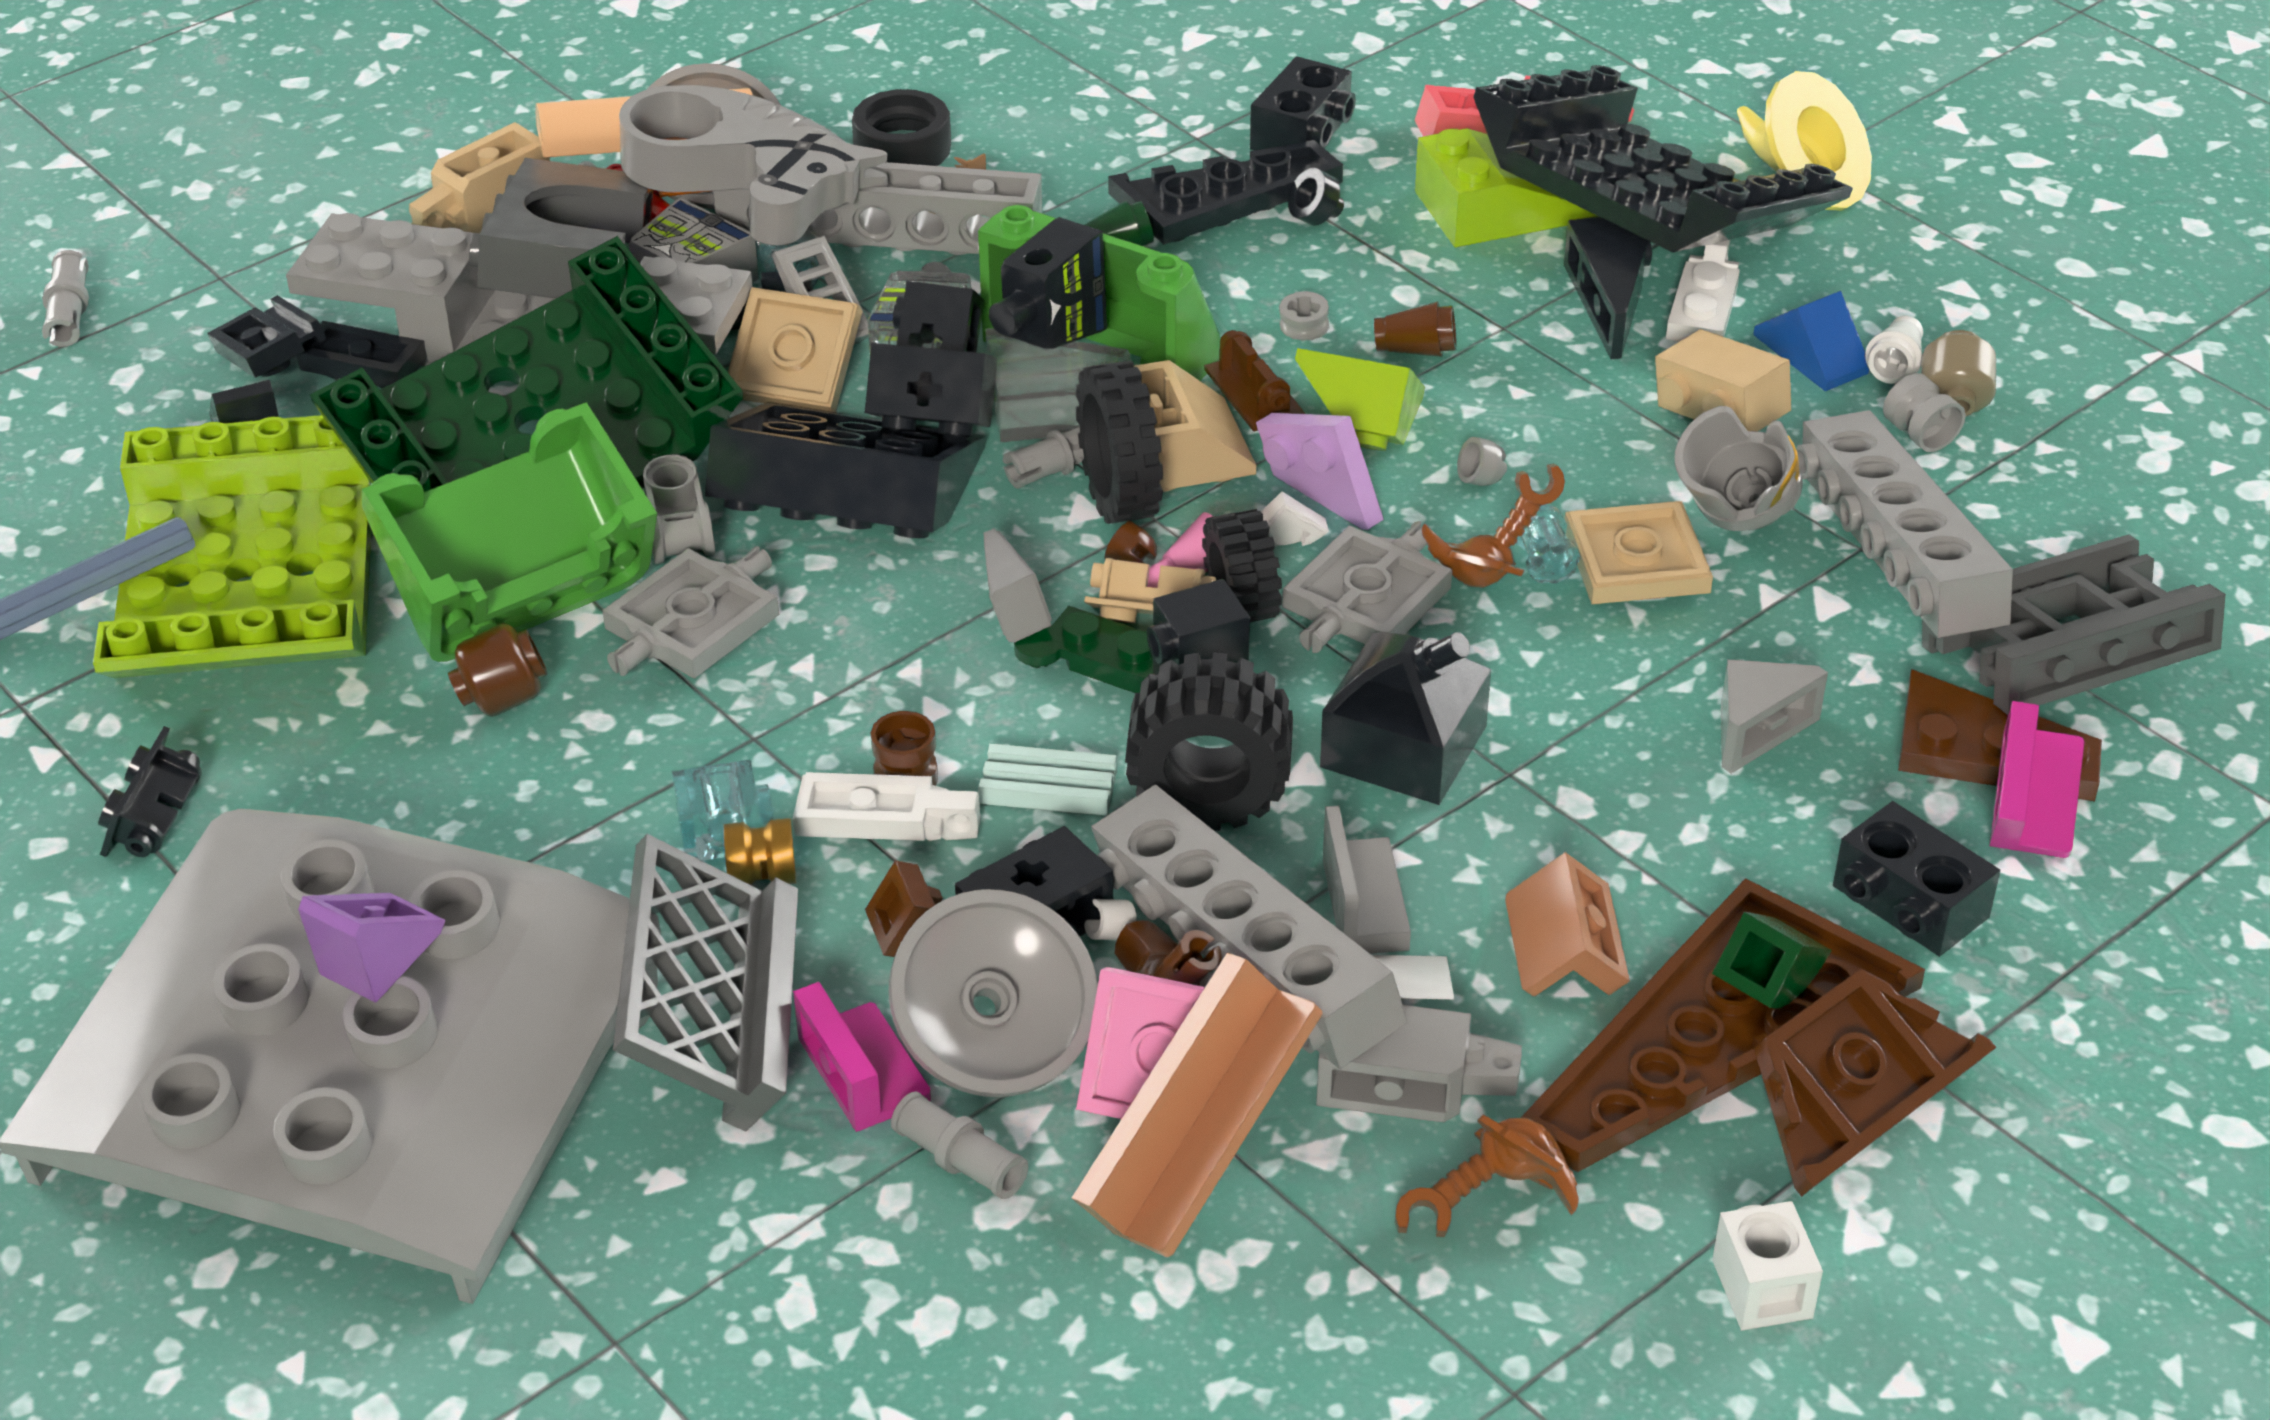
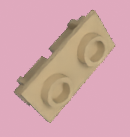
M1106 558L1104 564L1093 563L1090 584L1091 587L1100 588L1099 598L1085 596L1084 602L1093 608H1099V616L1116 622L1134 624L1136 623L1137 613L1153 615V598L1216 581V577L1205 576L1204 569L1196 570L1161 565L1158 588L1147 587L1149 564Z

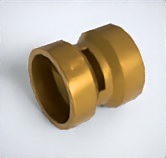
M791 818L770 820L765 827L750 828L744 822L723 824L727 874L749 885H752L756 880L769 879L772 882L775 878L788 884H796Z

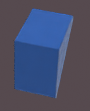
M1841 291L1754 326L1753 335L1780 357L1789 359L1793 367L1824 391L1869 374L1864 347Z

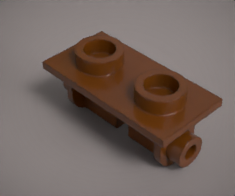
M1230 330L1222 335L1220 339L1219 361L1204 365V370L1253 432L1258 431L1256 422L1271 413L1305 414L1303 409L1290 395L1288 383L1284 379L1277 377L1264 360L1258 356L1252 347L1251 338L1245 332Z

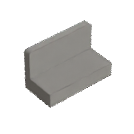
M1339 805L1325 806L1323 865L1336 927L1369 954L1410 951L1411 930L1389 837L1346 840Z

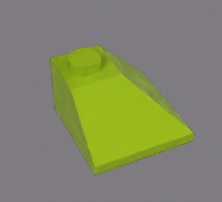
M1297 348L1296 362L1331 415L1351 417L1360 447L1386 451L1388 442L1404 445L1425 391V386L1410 368Z

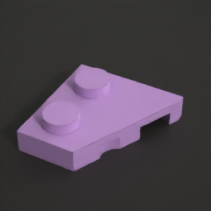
M1271 413L1256 422L1263 443V453L1270 464L1273 476L1362 530H1368L1384 520L1350 416Z

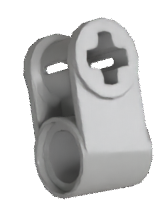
M664 455L650 461L644 468L643 479L645 494L657 512L652 549L654 563H664L667 556L679 555L688 548L695 552L702 551L706 557L715 555L707 502L703 500L697 468L693 461L680 455Z

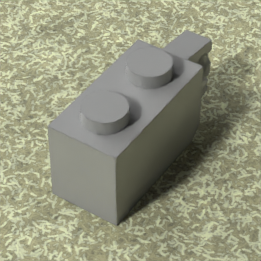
M1403 1005L1408 1023L1342 1069L1337 1068L1319 1053L1316 1106L1444 1123L1460 1113L1462 1095L1516 1096L1520 1075L1522 1045L1470 1033V1013Z

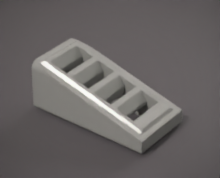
M825 236L776 251L772 254L786 293L825 299L832 297L833 300L859 304ZM813 256L817 257L820 266L797 273L793 263ZM824 276L828 286L807 292L803 283ZM863 310L854 344L864 341L872 334Z
M993 528L984 532L989 597L1006 639L1009 642H1017L1051 626L1050 621H1052L1036 574L1000 531H996Z

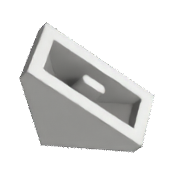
M1727 659L1721 700L1722 768L1732 774L1819 721L1828 672L1815 665Z

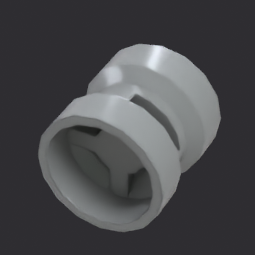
M1913 373L1898 381L1889 391L1883 406L1885 418L1898 429L1907 430L1910 439L1926 452H1935L1949 445L1960 433L1966 417L1964 407L1949 395L1940 394L1939 387L1923 373Z

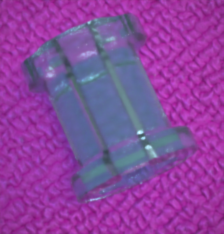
M1541 505L1536 516H1532V522L1529 527H1525L1524 534L1517 538V544L1527 551L1526 567L1531 578L1538 583L1548 582L1555 584L1568 579L1576 572L1581 556L1576 544L1565 536L1567 523L1562 511L1555 506Z

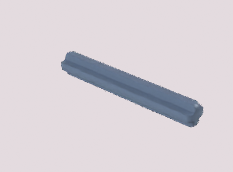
M175 517L0 599V640L192 550L195 547V541L186 522L181 517Z

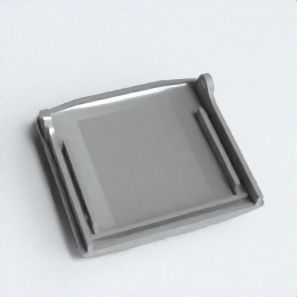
M237 809L224 812L211 821L1 1136L0 1148L4 1154L17 1158L27 1182L41 1186L51 1169L56 1167L450 1274L459 1300L473 1304L606 1053L614 1043L630 898L562 870L340 817L251 809ZM392 893L445 919L441 934L375 1003L320 975L298 911L303 896ZM653 914L650 916V920L661 934L658 916ZM653 963L645 966V972L657 988V966ZM649 1015L640 1018L639 1028L646 1024L650 1017Z

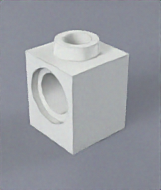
M1789 1201L1764 1206L1748 1205L1734 1211L1721 1212L1712 1261L1741 1331L1813 1319L1823 1270L1793 1202Z

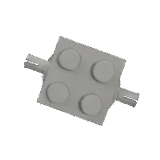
M1420 521L1414 522L1400 538L1394 540L1373 536L1349 525L1283 588L1282 608L1314 621L1299 636L1300 642L1306 650L1309 651L1312 647V653H1318L1334 635L1343 634L1363 644L1367 643L1373 633L1388 632L1405 635L1451 589L1452 569L1431 561L1420 553L1427 545L1422 535Z
M756 546L735 563L727 564L709 560L688 548L604 608L602 611L605 629L627 641L614 652L608 654L607 660L615 673L619 672L620 676H625L646 658L654 657L694 679L779 615L778 596L761 588L752 581L765 570L771 568L772 561L769 554L764 549L760 551V547Z

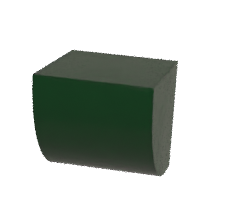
M1744 912L1712 974L1769 1008L1776 1009L1788 1005L1806 989L1822 968L1832 950L1775 917Z

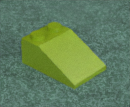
M1468 128L1461 130L1446 129L1439 134L1418 137L1415 192L1454 248L1567 226L1568 220L1599 217L1501 169L1486 133Z

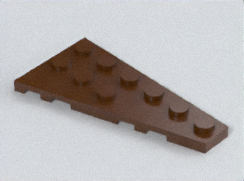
M1745 878L1520 1118H1529L1542 1124L1556 1140L1569 1168L1579 1172L1761 1075L1754 1048L1764 1038L1862 968L1891 984L1893 989L1904 997L1922 988L1925 969ZM1744 912L1775 917L1832 950L1822 968L1806 989L1784 1007L1769 1008L1712 974Z

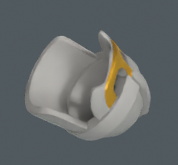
M1718 406L1695 418L1682 433L1677 443L1675 466L1680 479L1692 494L1701 513L1711 523L1720 528L1731 531L1764 528L1794 508L1800 498L1803 481L1802 474L1799 472L1798 454L1793 441L1787 435V431L1780 421H1772L1767 427L1766 433L1747 431L1730 407Z

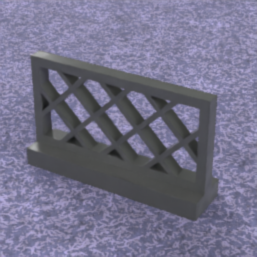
M646 834L635 847L613 1050L723 1101L722 1121L745 1132L786 1094L798 888L775 878L761 891L649 834ZM656 866L672 873L683 890L671 893L655 870ZM712 895H716L739 906L738 919L730 922ZM692 902L710 929L698 932L681 905ZM660 912L678 940L666 943L650 920V916ZM718 941L734 963V970L726 972L708 944ZM687 952L705 980L694 983L676 958V955ZM655 963L673 991L661 995L645 972V966ZM715 992L730 1014V1021L722 1024L703 995ZM682 1003L701 1032L689 1036L670 1007ZM649 1015L668 1044L663 1045L639 1034L640 1018ZM710 1044L725 1065L726 1074L710 1067L698 1048Z

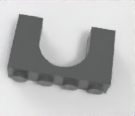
M525 158L516 174L508 175L504 194L498 193L496 195L493 212L485 214L481 232H474L472 235L469 264L472 267H478L477 288L548 298H558L572 290L568 267L569 260L616 236L624 244L630 243L631 237L651 222L653 189L637 184L624 171Z

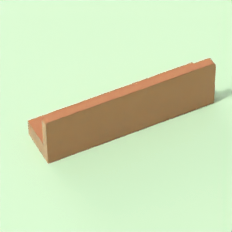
M1227 953L1075 1191L1072 1199L1113 1234L1164 1257L1172 1256L1321 1018L1322 1010L1313 1001L1278 990L1247 959Z

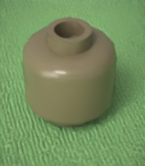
M1953 330L1944 333L1927 345L1921 356V373L1939 387L1940 394L1949 395L1964 407L1966 416L1980 411L1991 403L1996 394V352L1989 342L1973 332Z

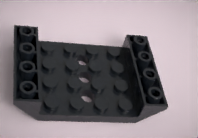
M1592 65L1590 70L1580 72L1565 69L1561 71L1560 75L1554 76L1532 74L1530 79L1521 81L1501 79L1499 84L1476 87L1473 96L1501 169L1673 253L1789 227L1850 198L1853 187L1836 180V173L1833 170L1817 164H1805L1804 168L1791 171L1779 169L1775 174L1767 176L1749 175L1746 180L1740 181L1734 178L1735 172L1726 166L1716 163L1704 164L1691 158L1693 153L1686 147L1673 143L1661 144L1649 138L1651 134L1649 130L1638 125L1628 124L1638 88L1620 80L1621 73L1606 66Z

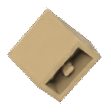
M1170 360L1134 366L1138 367L1142 374V384L1146 383L1150 394L1149 406L1154 408L1157 420L1154 427L1156 436L1160 437L1161 452L1158 454L1159 461L1163 465V480H1160L1163 492L1180 487L1210 482H1225L1233 478L1256 475V463L1223 396Z

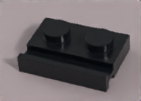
M277 295L270 299L273 307L264 312L254 307L208 332L207 335L218 354L254 378L259 376L268 377L285 370L290 365L291 358L304 352L302 343L313 338L320 343L327 339L318 319Z

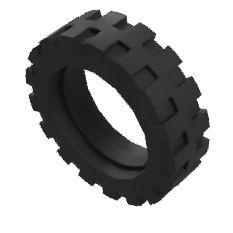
M1132 361L1084 367L1078 376L1080 384L1076 386V398L1079 406H1076V421L1080 425L1078 441L1079 447L1083 449L1084 459L1082 460L1085 476H1089V491L1092 499H1096V509L1100 516H1104V521L1107 524L1154 517V514H1157L1160 509L1158 502L1162 501L1163 489L1160 485V480H1163V465L1159 461L1158 454L1161 452L1160 437L1156 436L1154 427L1157 420L1154 408L1149 406L1150 394L1146 383L1142 384V374L1138 367H1134Z

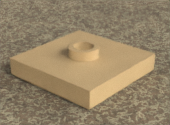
M751 287L728 370L730 376L743 391L742 400L758 403L772 402L836 412L862 315L859 304Z
M1682 501L1565 512L1564 531L1591 604L1711 593L1713 575Z

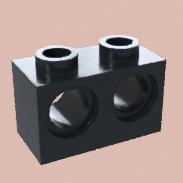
M1296 56L1251 104L1250 149L1260 150L1315 140L1325 148L1334 132L1342 123H1347L1354 112L1356 96L1351 92L1352 71Z
M1891 801L1841 838L1833 887L1844 893L1852 901L1859 903L1897 928L1906 937L1915 940L1940 957L1990 918L2001 869L1896 802Z

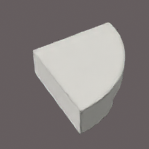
M1283 491L1261 511L1263 521L1267 520L1270 527L1269 537L1273 536L1275 546L1301 542L1302 546L1317 541L1329 532L1324 517Z

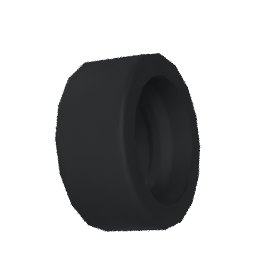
M895 89L876 93L864 99L854 109L852 116L853 145L885 151L888 163L938 166L950 154V111L941 99L933 94L918 90ZM898 130H912V131H916V132L905 133V134H893V133H888V132H893V131H898Z

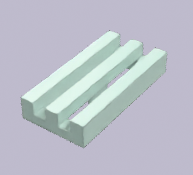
M989 744L987 752L988 761L984 763L983 779H980L978 787L979 804L1108 815L1117 774V755Z

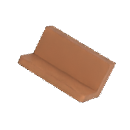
M1564 852L1506 894L1505 901L1521 986L1531 996H1537L1573 970L1608 995H1611L1630 982L1609 884L1572 856Z

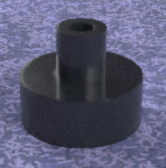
M1309 168L1302 172L1294 181L1289 192L1288 209L1290 214L1313 226L1324 223L1329 217H1338L1344 208V200L1340 198L1338 180L1317 168Z

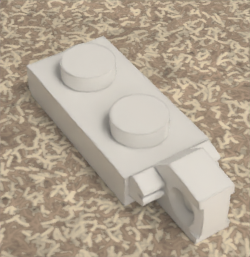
M1731 240L1706 245L1703 257L1690 255L1689 262H1685L1667 323L1666 339L1681 341L1700 329L1723 337L1725 336L1740 274L1739 262L1728 261V249Z
M806 772L802 776L792 819L794 835L804 837L925 841V839L933 841L941 839V837L945 840L977 838L981 817L979 795L975 791H948L946 788L932 785V776Z

